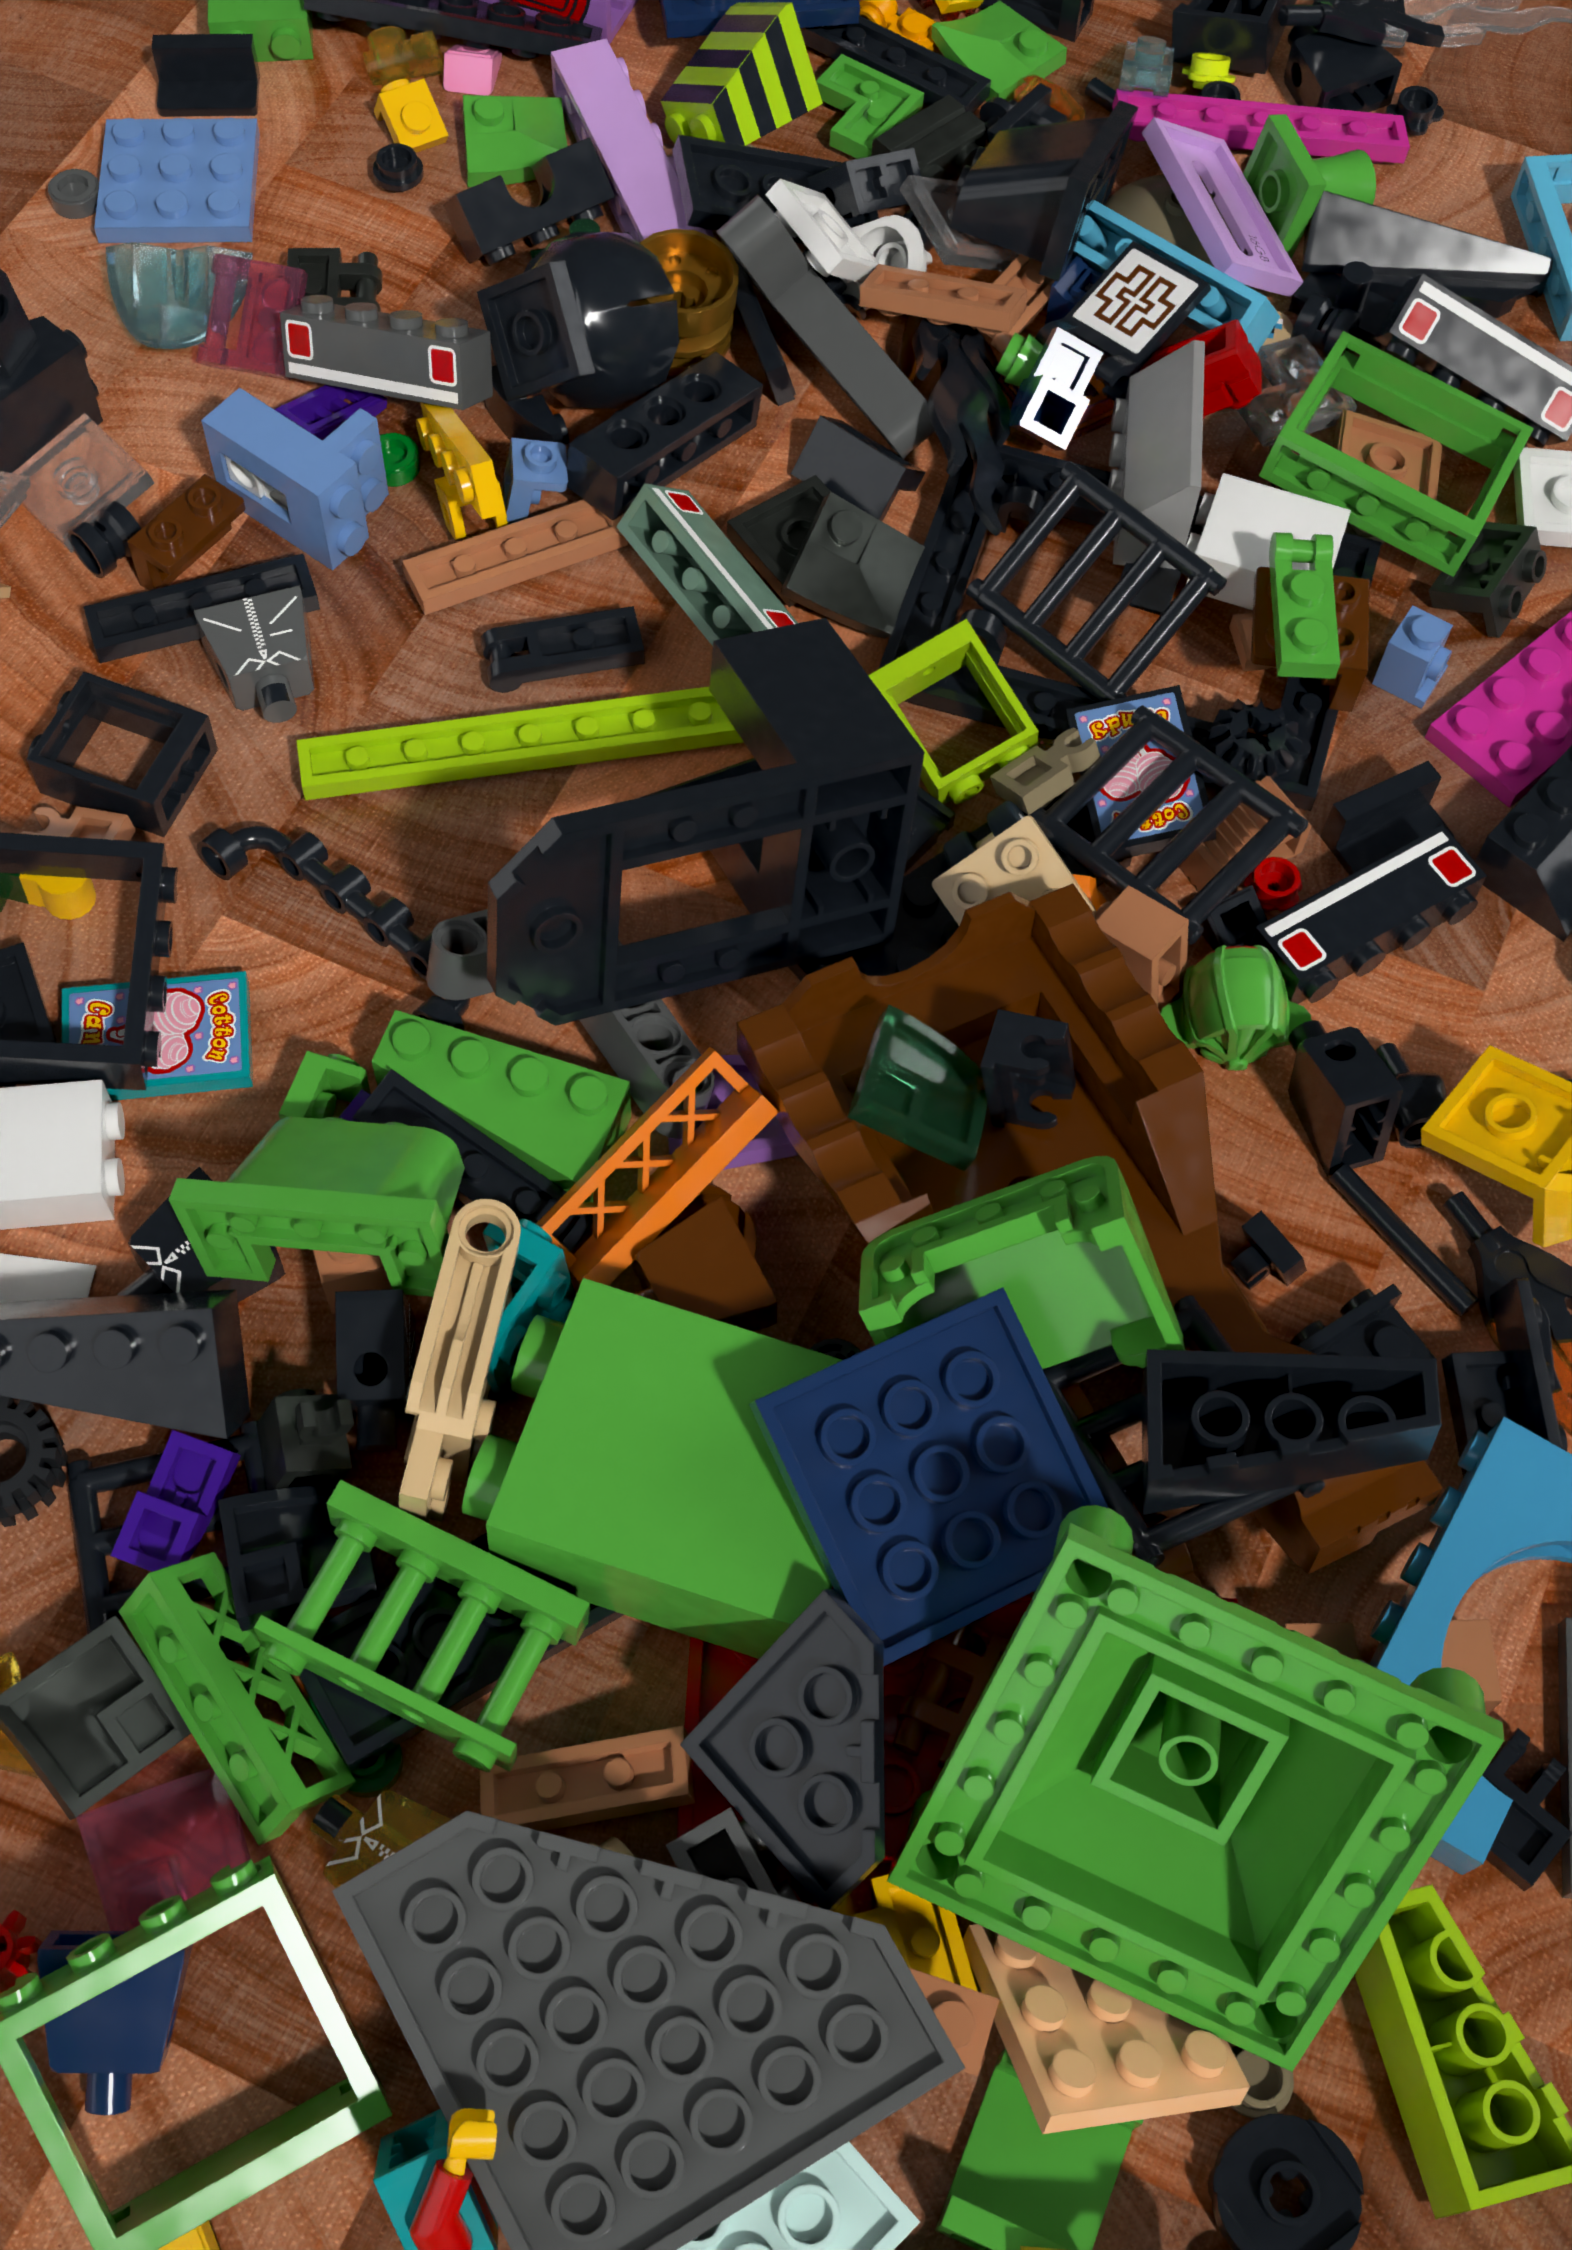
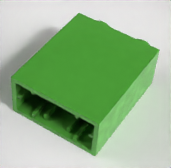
M583 1278L565 1323L539 1314L531 1321L517 1356L511 1390L512 1392L534 1398L535 1401L518 1443L493 1434H489L483 1441L468 1478L462 1503V1513L487 1521L486 1531L490 1554L590 1604L760 1659L823 1590L832 1589V1584L749 1404L842 1360Z

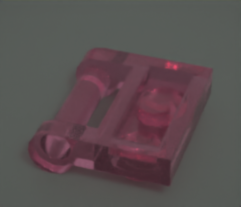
M214 254L211 272L216 274L207 331L205 343L198 345L196 362L217 369H232L290 380L289 377H285L280 312L301 305V298L305 295L308 274L304 269L224 254ZM246 279L248 282L236 350L227 349L226 343L237 280Z

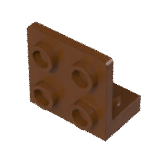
M1258 567L1254 577L1251 662L1257 665L1276 667L1270 567ZM1333 575L1340 667L1335 679L1321 678V684L1330 686L1329 709L1352 712L1368 672L1370 579Z

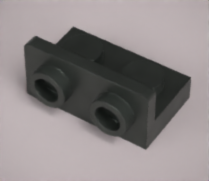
M1485 522L1455 576L1452 577L1442 571L1429 589L1432 607L1483 613L1487 636L1500 638L1510 621L1519 615L1523 602L1535 583H1539L1544 577L1547 557L1546 553L1541 550L1537 527Z

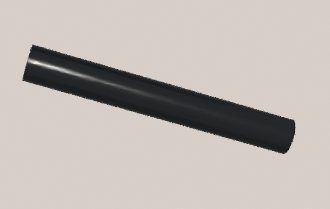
M1348 1164L1341 1166L1330 1177L1329 1181L1460 1317L1479 1301L1471 1290Z

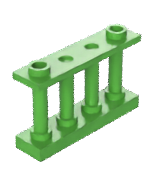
M340 1479L326 1503L331 1525L336 1527L334 1533L338 1539L287 1627L262 1615L258 1619L254 1630L260 1646L266 1648L262 1654L263 1658L275 1667L295 1676H300L305 1668L455 1744L452 1753L474 1768L490 1772L495 1764L510 1772L517 1760V1744L501 1735L549 1644L557 1645L559 1640L562 1639L574 1646L577 1645L589 1621L590 1603ZM375 1546L397 1557L396 1565L400 1569L348 1659L312 1641L362 1552H371ZM435 1577L460 1588L458 1596L462 1601L411 1691L377 1674L375 1670L424 1582L432 1583ZM497 1608H500L522 1619L520 1627L524 1630V1633L475 1723L439 1705L438 1702L486 1613L494 1614Z

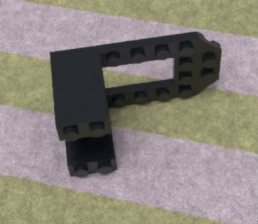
M826 618L713 641L709 691L762 768L761 771L552 817L488 882L487 979L497 997L513 1005L520 1001L533 1008L539 1018L557 1026L893 940L925 752ZM710 850L750 913L618 946L623 870Z

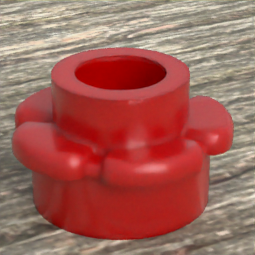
M1281 857L1264 859L1244 881V886L1253 885L1264 911L1279 910L1284 912L1298 903V893L1302 890L1299 870L1292 862ZM1268 886L1276 887L1278 890H1270Z

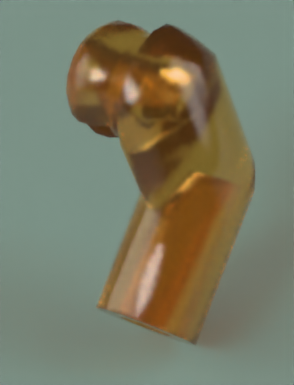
M1036 74L1024 77V83L1014 91V97L1019 102L1039 83H1042L1052 89L1050 107L1066 115L1067 122L1084 120L1085 110L1064 87Z

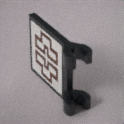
M1132 241L1070 312L1060 320L1045 324L1037 333L1035 339L1044 346L1052 329L1059 327L1104 352L1103 355L1108 358L1098 366L1094 375L1096 379L1106 384L1102 389L1104 396L1115 402L1116 398L1125 399L1130 377L1140 372L1143 365L1211 291V287L1205 280Z

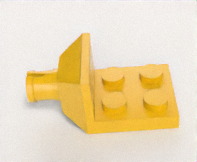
M1489 1045L1422 1127L1421 1144L1533 1198V1243L1545 1248L1572 1239V1082Z

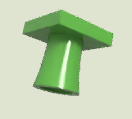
M1286 114L1268 115L1243 172L1290 259H1292L1324 190L1372 205L1375 199L1376 174L1373 163L1366 152L1355 149L1334 156L1312 159Z

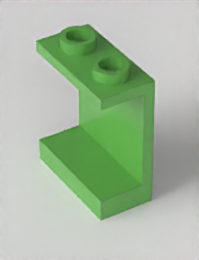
M1005 2048L998 2056L934 2231L975 2250H1020V2246L1064 2250H1092L1132 2131L1142 2125L1144 2119L1042 2135Z

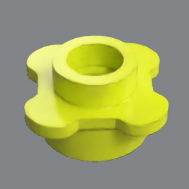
M1194 53L1192 54L1191 65L1182 68V73L1188 75V79L1193 80L1192 86L1201 90L1210 82L1225 81L1234 83L1236 76L1229 74L1231 58L1221 54Z

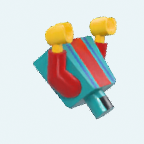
M463 2108L452 2114L448 2124L442 2110L439 2109L381 2137L373 2182L404 2250H498V2223L467 2162V2159H493L497 2138L494 2110Z

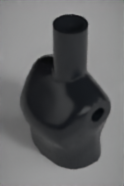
M1385 1043L1375 1051L1403 1088L1391 1132L1396 1134L1400 1145L1403 1147H1426L1421 1144V1129L1447 1098L1444 1081L1436 1073L1411 1072L1394 1043Z

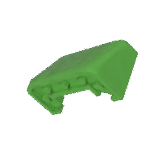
M1094 1156L1082 1159L893 1228L872 1240L866 1246L861 1256L858 1312L875 1345L1003 1287L1042 1369L1109 1346H1113L1121 1363L1144 1368L1147 1349L1185 1350L1180 1325L1129 1189L1115 1159L1108 1156Z

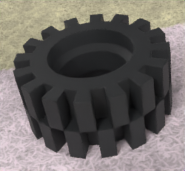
M0 1396V1441L5 1439L15 1440L22 1443L26 1449V1460L22 1469L12 1478L0 1483V1522L4 1527L16 1525V1514L22 1513L28 1521L37 1517L39 1514L33 1506L40 1500L48 1507L55 1501L56 1497L51 1488L53 1485L63 1488L66 1475L62 1471L61 1466L68 1465V1455L62 1447L65 1444L41 1409L37 1411L30 1401L20 1400L18 1405H16L12 1398Z

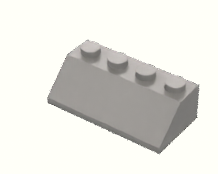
M1199 340L1191 341L1131 376L1125 399H1115L1111 420V431L1120 432V434L1114 433L1112 438L1109 466L1118 467V470H1111L1108 488L1185 546L1202 481L1205 341ZM1122 528L1112 540L1114 541L1113 564L1125 566L1126 563H1134L1147 546ZM1164 561L1163 564L1160 566L1163 568L1176 569L1167 561Z

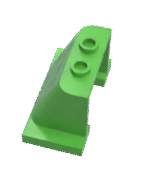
M286 1117L278 1120L225 1182L177 1178L169 1197V1202L206 1276L269 1282L276 1262L270 1246L375 1255L380 1257L392 1289H403L406 1295L433 1297L449 1239L447 1225L465 1167L455 1142L445 1134L434 1129L408 1126L400 1122L379 1124L346 1121L337 1117H327L324 1119Z

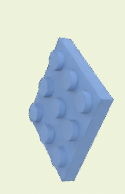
M257 118L106 119L94 225L98 243L252 242L260 140Z

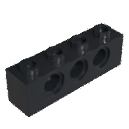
M714 352L697 364L688 366L681 374L662 386L653 388L646 396L627 408L616 411L609 419L592 430L579 434L569 443L567 451V488L611 520H615L627 511L645 483L665 487L755 428L763 384L719 353Z

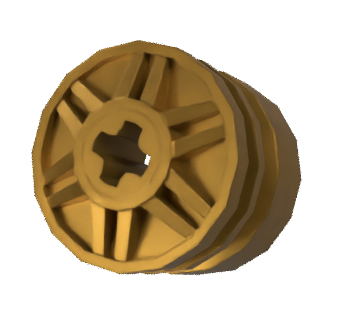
M670 229L656 232L639 242L657 256L675 293L629 302L626 306L635 307L677 300L679 344L668 375L678 376L688 366L697 364L714 352L725 357L731 344L733 311L736 305L738 290V265L729 249L714 237L696 230Z

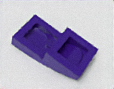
M172 1430L146 1493L137 1491L110 1556L151 1572L190 1560L219 1506L218 1500L222 1499L241 1455Z

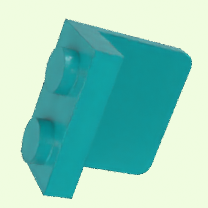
M527 1219L519 1220L521 1228L519 1249L510 1282L512 1292L516 1293V1295L502 1314L487 1375L492 1393L503 1400L508 1399L512 1394L511 1382L515 1363L524 1336L533 1318L539 1314L565 1323L576 1297L563 1249L552 1244V1238L549 1234ZM489 1223L482 1233L489 1252L498 1249L505 1241L503 1231L495 1224Z

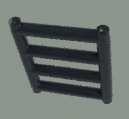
M1070 461L1060 472L1059 478L1063 481L986 578L983 581L979 578L974 579L967 587L966 594L985 611L999 618L1005 627L1093 697L1103 702L1128 696L1126 693L1207 594L1217 595L1226 586L1227 579L1110 488ZM1081 496L1104 513V515L1024 613L1001 593ZM1122 528L1147 547L1070 642L1065 645L1042 626ZM1167 561L1190 580L1108 679L1084 659L1163 562Z
M1142 705L1136 709L1131 717L1133 725L1047 811L1040 807L1030 816L1035 819L1050 843L1119 894L1129 885L1189 920L1188 944L1192 945L1202 935L1204 928L1201 924L1288 835L1294 838L1300 836L1306 830L1308 820L1162 716ZM1151 739L1177 756L1092 842H1089L1066 825ZM1196 770L1222 788L1136 876L1111 858ZM1241 803L1268 821L1182 909L1156 891Z
M1188 1295L1176 1302L1174 1311L1183 1337L1190 1335L1200 1351L1234 1352L1194 1296ZM1113 1346L1043 1369L1108 1508L1124 1517L1132 1530L1134 1541L1132 1554L1154 1565L1155 1568L1164 1561L1165 1555L1163 1552L1297 1491H1300L1304 1498H1309L1320 1493L1325 1488V1482L1321 1480L1203 1503L1148 1527L1129 1498L1130 1495L1142 1491V1460L1113 1472L1094 1443L1142 1422L1141 1392L1080 1419L1061 1392L1063 1389L1123 1364L1119 1361Z
M258 1421L242 1424L240 1426L241 1434L230 1436L228 1439L219 1438L206 1441L241 1455L239 1461L244 1460L249 1493L267 1490L256 1425ZM163 1451L92 1467V1462L89 1460H78L67 1465L68 1488L87 1634L115 1615L118 1619H123L119 1610L137 1588L114 1593L110 1592L106 1556L111 1555L123 1525L102 1529L97 1494L150 1482ZM219 1506L205 1533L222 1530ZM225 1566L224 1569L229 1575V1568L228 1566ZM201 1578L182 1584L193 1602L213 1598ZM291 1619L278 1622V1624L287 1627ZM221 1635L219 1646L227 1659L232 1661L249 1657L241 1643Z

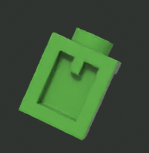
M307 1051L279 1111V1118L304 1117L324 1119L333 1117L336 1098L352 1102L361 1089L371 1094L366 1070L360 1067L357 1062L344 1055L329 1054L328 1056H323Z

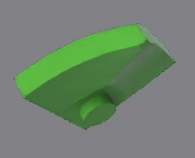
M1000 0L968 17L953 21L936 22L932 25L931 38L944 57L991 80L990 95L985 100L986 102L992 97H1000L1006 101L1013 100L1066 64L1067 47Z
M463 95L462 111L468 187H474L499 175L502 176L505 185L535 180L536 177L531 167L546 155L568 146L562 98Z

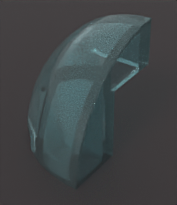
M135 242L106 247L109 285L117 312L130 334L147 347L180 349L195 346L209 340L218 334L235 316L249 285L253 253L209 245L177 250Z

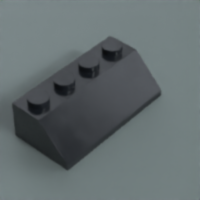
M1572 745L1492 830L1475 860L1477 865L1487 875L1483 886L1563 942L1572 933Z

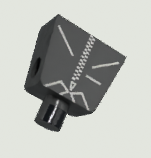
M300 585L194 610L205 653L234 707L242 711L261 707L264 719L272 723H281L291 719L297 712L294 698L309 695L315 689L310 629Z

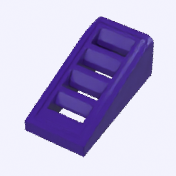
M324 385L274 410L323 441L359 408L376 417L387 408V398L379 394ZM346 398L354 404L349 405L343 400Z

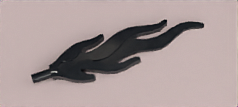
M924 318L912 337V346L917 364L916 375L917 378L924 381L936 361L939 360L941 365L940 378L929 394L927 405L931 423L948 459L946 472L950 476L955 477L968 456L965 439L973 459V475L969 496L974 510L983 524L993 535L997 536L1003 528L993 509L991 496L1003 476L1004 464L996 446L1002 447L1010 435V408L997 382L1001 374L995 371L999 364L998 360L978 329L974 331L968 325L957 323L936 325L930 323L927 318ZM987 413L990 419V432L987 422Z

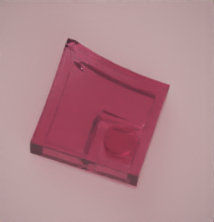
M213 1768L152 1787L76 1817L110 1931H130L141 1925L138 1920L140 1915L156 1903L175 1895H180L183 1901H186L212 1887L209 1882L210 1878L222 1868L230 1865L231 1869L251 1859L239 1812Z

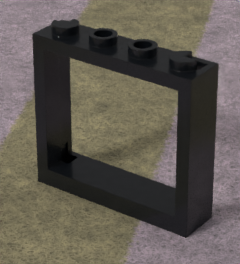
M0 833V873L141 882L123 1046L0 1040V1083L42 1085L102 1079L105 1087L108 1089L146 1090L149 1067H158V1058H161V1032L153 1031L154 1012L164 1013L167 1002V977L165 975H158L160 957L170 958L173 944L172 921L164 920L166 903L175 904L178 896L176 887L178 868L168 867L164 843Z

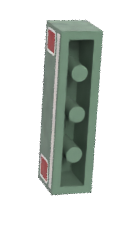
M646 483L643 485L616 527L712 646L714 640L798 623L689 491Z

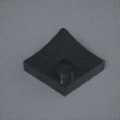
M303 1486L273 1489L218 1500L236 1619L242 1632L254 1629L261 1615L276 1623L292 1619L338 1539L334 1533L336 1527L331 1525L326 1504L336 1486ZM362 1552L330 1609L380 1596L371 1552Z

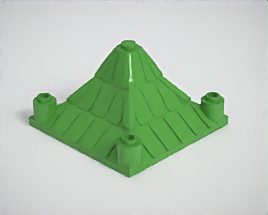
M1098 1505L1082 1506L1069 1512L1061 1522L1053 1559L1037 1587L1026 1612H1024L1004 1654L993 1671L933 1788L923 1793L916 1800L906 1837L892 1862L887 1882L1293 2072L1504 1742L1503 1722L1486 1715L1483 1690L1478 1682L1464 1671L1450 1667L1433 1668L1419 1674L1409 1686L1401 1682L1397 1677L1358 1659L1344 1656L1332 1647L1295 1630H1288L1279 1626L1277 1622L1234 1602H1227L1217 1597L1215 1593L1176 1575L1162 1572L1156 1569L1154 1565L1132 1556L1134 1544L1132 1530L1124 1517L1110 1508Z

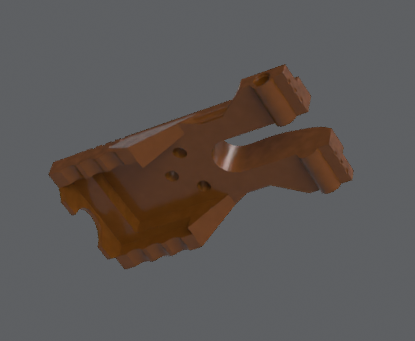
M1073 883L1031 901L1012 892H1007L966 909L960 926L948 942L929 958L907 970L887 976H867L859 971L854 959L849 957L806 975L782 1004L736 1022L737 1051L764 1097L779 1111L776 1118L791 1144L856 1225L868 1244L884 1232L1082 1159L1094 1156H1108L1115 1159L1129 1189L1173 1309L1176 1302L1188 1295L1194 1296L1234 1352L1317 1355L1272 1336L1223 1264L1204 1071L1184 1042L1178 1039L1168 1028L1160 1014L1157 1003L1137 983L1127 966L1123 954L1103 934L1091 908ZM998 1009L1069 1024L1076 1079L1072 1099L1053 1100L1051 1097L1043 1095L1036 1097L1031 1103V1107L1035 1111H1048L1057 1116L1058 1124L1053 1128L1035 1129L1006 1123L1005 1127L1002 1128L993 1126L991 1123L980 1065ZM1190 1335L1183 1337L1185 1350L1200 1351ZM1078 1383L1061 1390L1079 1419L1095 1412ZM1110 1436L1094 1442L1113 1472L1128 1466ZM1425 1460L1326 1479L1323 1480L1325 1488L1312 1497L1304 1498L1300 1491H1297L1253 1511V1513L1285 1553L1301 1569L1310 1574L1372 1543L1377 1532L1433 1505L1443 1487ZM1142 1491L1129 1496L1148 1527L1168 1519L1160 1513L1143 1515ZM1185 1543L1163 1552L1165 1559L1156 1569L1167 1574L1176 1575L1202 1587L1193 1572L1191 1556ZM1035 1591L1029 1594L1030 1597H1031V1599H1032V1597H1033Z

